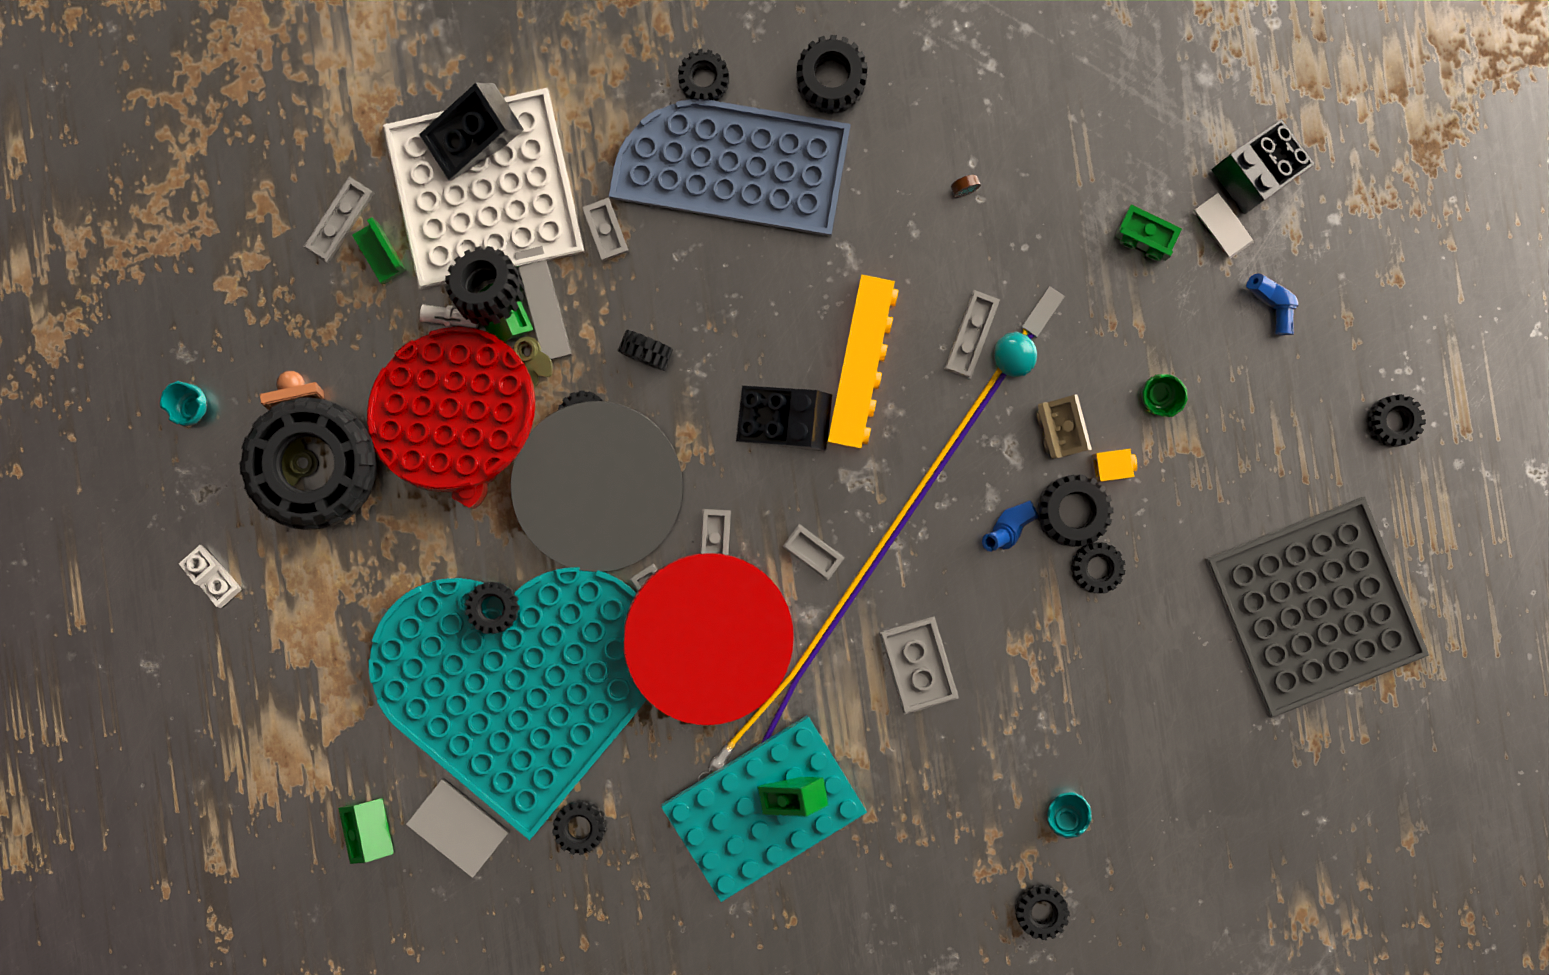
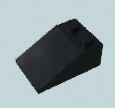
M474 83L419 135L447 179L452 181L505 147L524 129L494 83Z

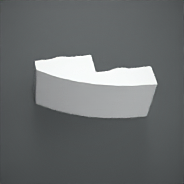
M1218 193L1195 209L1196 215L1212 233L1214 240L1230 259L1254 242L1242 223Z
M199 545L179 563L193 583L200 586L218 608H222L242 590L232 576L202 545Z

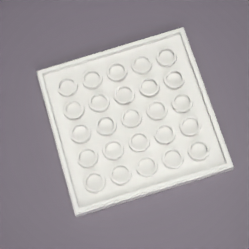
M548 88L504 97L524 130L505 147L452 181L447 179L419 135L444 111L383 125L420 290L446 284L445 277L450 275L448 272L449 266L456 264L454 260L458 256L460 258L465 255L464 252L468 249L472 252L475 251V247L479 246L483 250L487 246L493 247L495 251L497 249L502 250L505 255H508L516 268L542 260L550 261L585 253ZM543 246L544 254L519 260L516 259L515 253Z

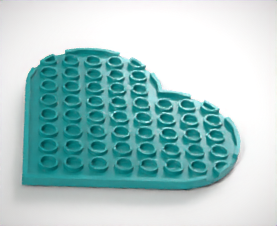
M580 567L562 568L546 572L531 579L514 593L518 597L517 602L520 605L517 620L513 622L510 628L494 634H487L476 630L475 626L469 623L468 615L465 614V610H467L465 602L469 598V593L476 586L484 584L483 582L464 578L435 580L418 586L399 598L382 617L372 639L373 643L369 659L370 683L373 685L377 703L385 716L399 731L529 841L647 700L638 690L628 671L623 651L625 619L636 592L622 580L602 571L580 570ZM490 596L483 601L482 612L487 618L496 619L503 612V604L499 598Z

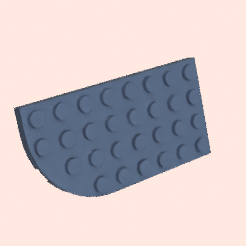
M689 99L678 101L676 104L666 106L660 110L657 109L648 114L640 121L630 135L625 138L616 157L609 198L831 236L851 124L713 100Z

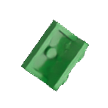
M1131 204L1115 237L1121 239L1120 243L1130 249L1138 247L1146 251L1145 255L1155 261H1161L1162 259L1166 261L1173 253L1172 249L1182 228Z

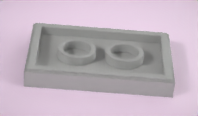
M934 616L880 632L904 715L959 698Z
M444 778L406 824L472 878L510 832Z

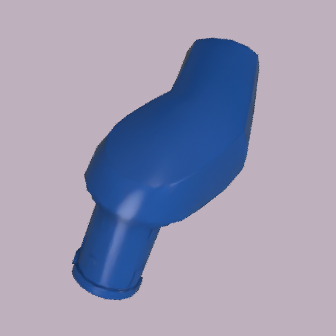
M1262 274L1252 275L1247 282L1246 288L1261 302L1276 310L1275 335H1294V310L1299 306L1296 296Z
M1030 500L1008 508L1001 514L992 533L986 534L982 538V545L987 551L992 552L998 548L1003 550L1009 549L1017 543L1024 526L1038 518L1032 501Z

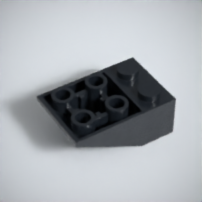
M1280 119L1235 150L1211 170L1245 215L1315 163L1283 120Z
M742 385L736 442L826 451L832 394L819 390Z

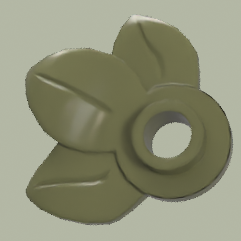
M528 336L518 339L514 344L513 350L525 364L535 388L540 376H552V361L547 354L541 351V346L536 339ZM530 346L532 352L529 356H526L524 350Z
M301 438L293 441L288 446L282 459L284 477L292 486L296 485L301 477L312 475L318 465L316 455L312 451L305 449ZM303 457L308 460L306 468H301L299 465V461Z

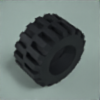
M831 35L830 39L826 40L825 36H821L818 38L817 43L811 41L808 44V49H803L800 60L798 59L796 75L799 92L801 91L805 102L808 100L812 108L820 107L821 112L827 113V109L833 110V113H839L840 108H844V110L849 109L852 103L856 104L865 89L868 70L867 62L864 61L865 55L862 51H858L857 44L853 42L850 45L848 43L849 39L846 37H842V40H837V35ZM833 61L843 65L848 71L849 76L844 84L831 88L818 82L815 77V70L821 64Z
M481 246L475 247V251L472 252L468 249L464 252L465 255L460 258L458 256L454 260L456 262L455 265L449 266L448 272L450 275L445 277L447 284L445 286L446 292L466 320L469 319L471 323L476 325L480 322L483 326H489L491 321L494 324H498L501 318L505 317V319H508L511 316L509 313L512 310L516 312L519 308L517 302L522 301L523 294L521 292L524 291L521 275L508 255H505L500 249L495 251L491 246H487L485 250ZM496 279L488 290L474 293L477 286L483 281Z
M1086 475L1065 476L1049 484L1048 488L1042 492L1040 496L1042 497L1041 501L1038 502L1037 509H1039L1038 521L1040 520L1042 523L1040 527L1043 532H1047L1048 537L1051 540L1057 541L1058 544L1076 547L1094 543L1107 532V526L1111 525L1112 519H1110V515L1113 513V507H1110L1111 496L1105 493L1107 489L1103 485H1099L1094 478H1087ZM1070 494L1081 495L1090 506V517L1087 523L1079 528L1067 526L1060 517V503L1064 497Z

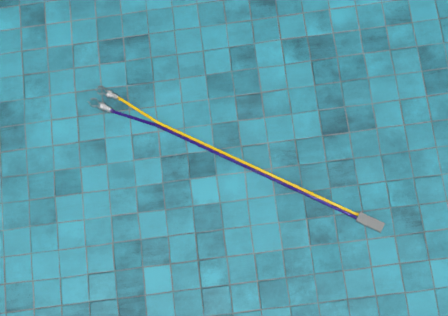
M1049 286L1021 327L1023 329L1022 334L1027 335L1030 339L1033 337L1037 338L1065 296ZM999 368L989 380L791 673L732 740H729L719 753L711 759L708 765L710 770L715 772L727 764L736 746V742L793 679L762 742L771 737L800 678L1007 376Z

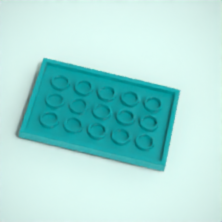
M808 715L661 804V808L720 902L867 813ZM797 777H823L828 806L807 817L763 815L758 786Z

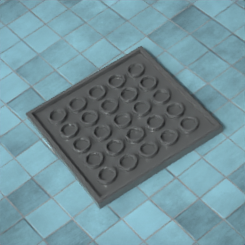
M1365 497L1355 499L1205 559L1269 718L1276 717L1429 656Z

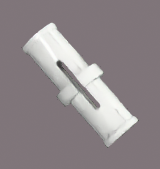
M423 304L420 309L421 322L445 324V327H453L454 325L477 329L479 323L476 325L471 323L469 319L466 320L453 305L438 307Z

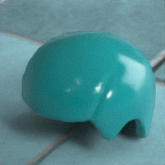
M1019 332L1006 333L995 345L994 359L1003 374L1011 377L1025 376L1035 367L1037 349L1034 342L1027 335Z
M176 381L168 384L163 390L160 407L168 413L171 422L181 426H191L198 423L206 413V397L198 386Z
M1073 792L1058 795L1047 811L1049 827L1056 835L1065 839L1079 837L1088 829L1092 818L1089 803L1083 796Z

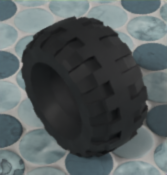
M295 398L294 400L281 402L271 407L268 412L259 416L252 424L253 427L248 436L244 438L241 447L240 475H242L245 485L244 489L249 499L254 502L257 509L266 517L278 524L294 529H324L347 520L367 501L377 476V453L368 430L349 410L324 399ZM302 437H315L322 440L330 447L334 456V469L330 479L324 486L312 491H302L290 485L285 479L282 470V459L286 449L293 441Z

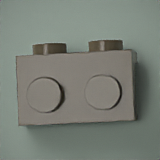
M1078 395L1038 404L1037 420L1039 425L1044 428L1046 436L1044 438V447L1052 459L1092 450Z

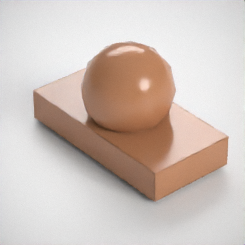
M285 371L277 378L276 391L260 394L261 404L268 411L271 407L281 402L294 400L295 398L325 400L324 392L316 382L305 384L303 377L295 371Z

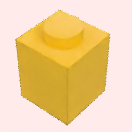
M1131 449L1101 452L1092 455L1097 483L1134 477V471H1137V459L1135 454L1131 455Z

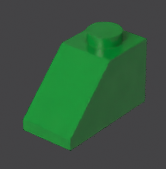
M797 777L758 786L763 815L807 817L828 806L823 777Z

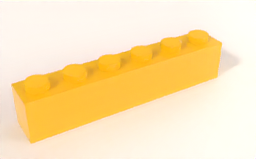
M861 274L827 444L861 450L862 444L868 445L871 428H867L866 423L868 416L873 417L876 400L871 398L873 388L879 389L882 373L877 372L879 361L884 362L887 345L882 343L884 333L890 334L893 317H889L888 313L890 306H895L898 290L893 289L895 281Z

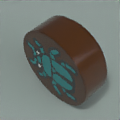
M976 175L964 176L951 185L955 197L968 195L981 187Z

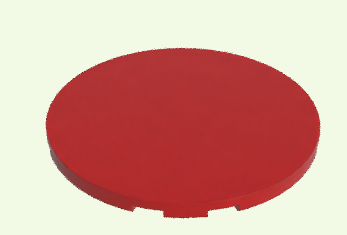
M447 327L433 330L429 334L415 341L412 339L394 353L395 356L386 367L380 370L368 400V432L381 461L400 479L415 487L435 492H454L478 486L502 472L516 458L529 436L535 415V392L531 376L518 354L493 334L469 327Z
M720 553L688 555L657 570L646 580L632 600L623 630L625 662L638 690L652 705L664 714L696 725L728 723L750 714L765 703L776 691L787 672L794 641L793 624L788 605L774 582L754 565L742 559Z

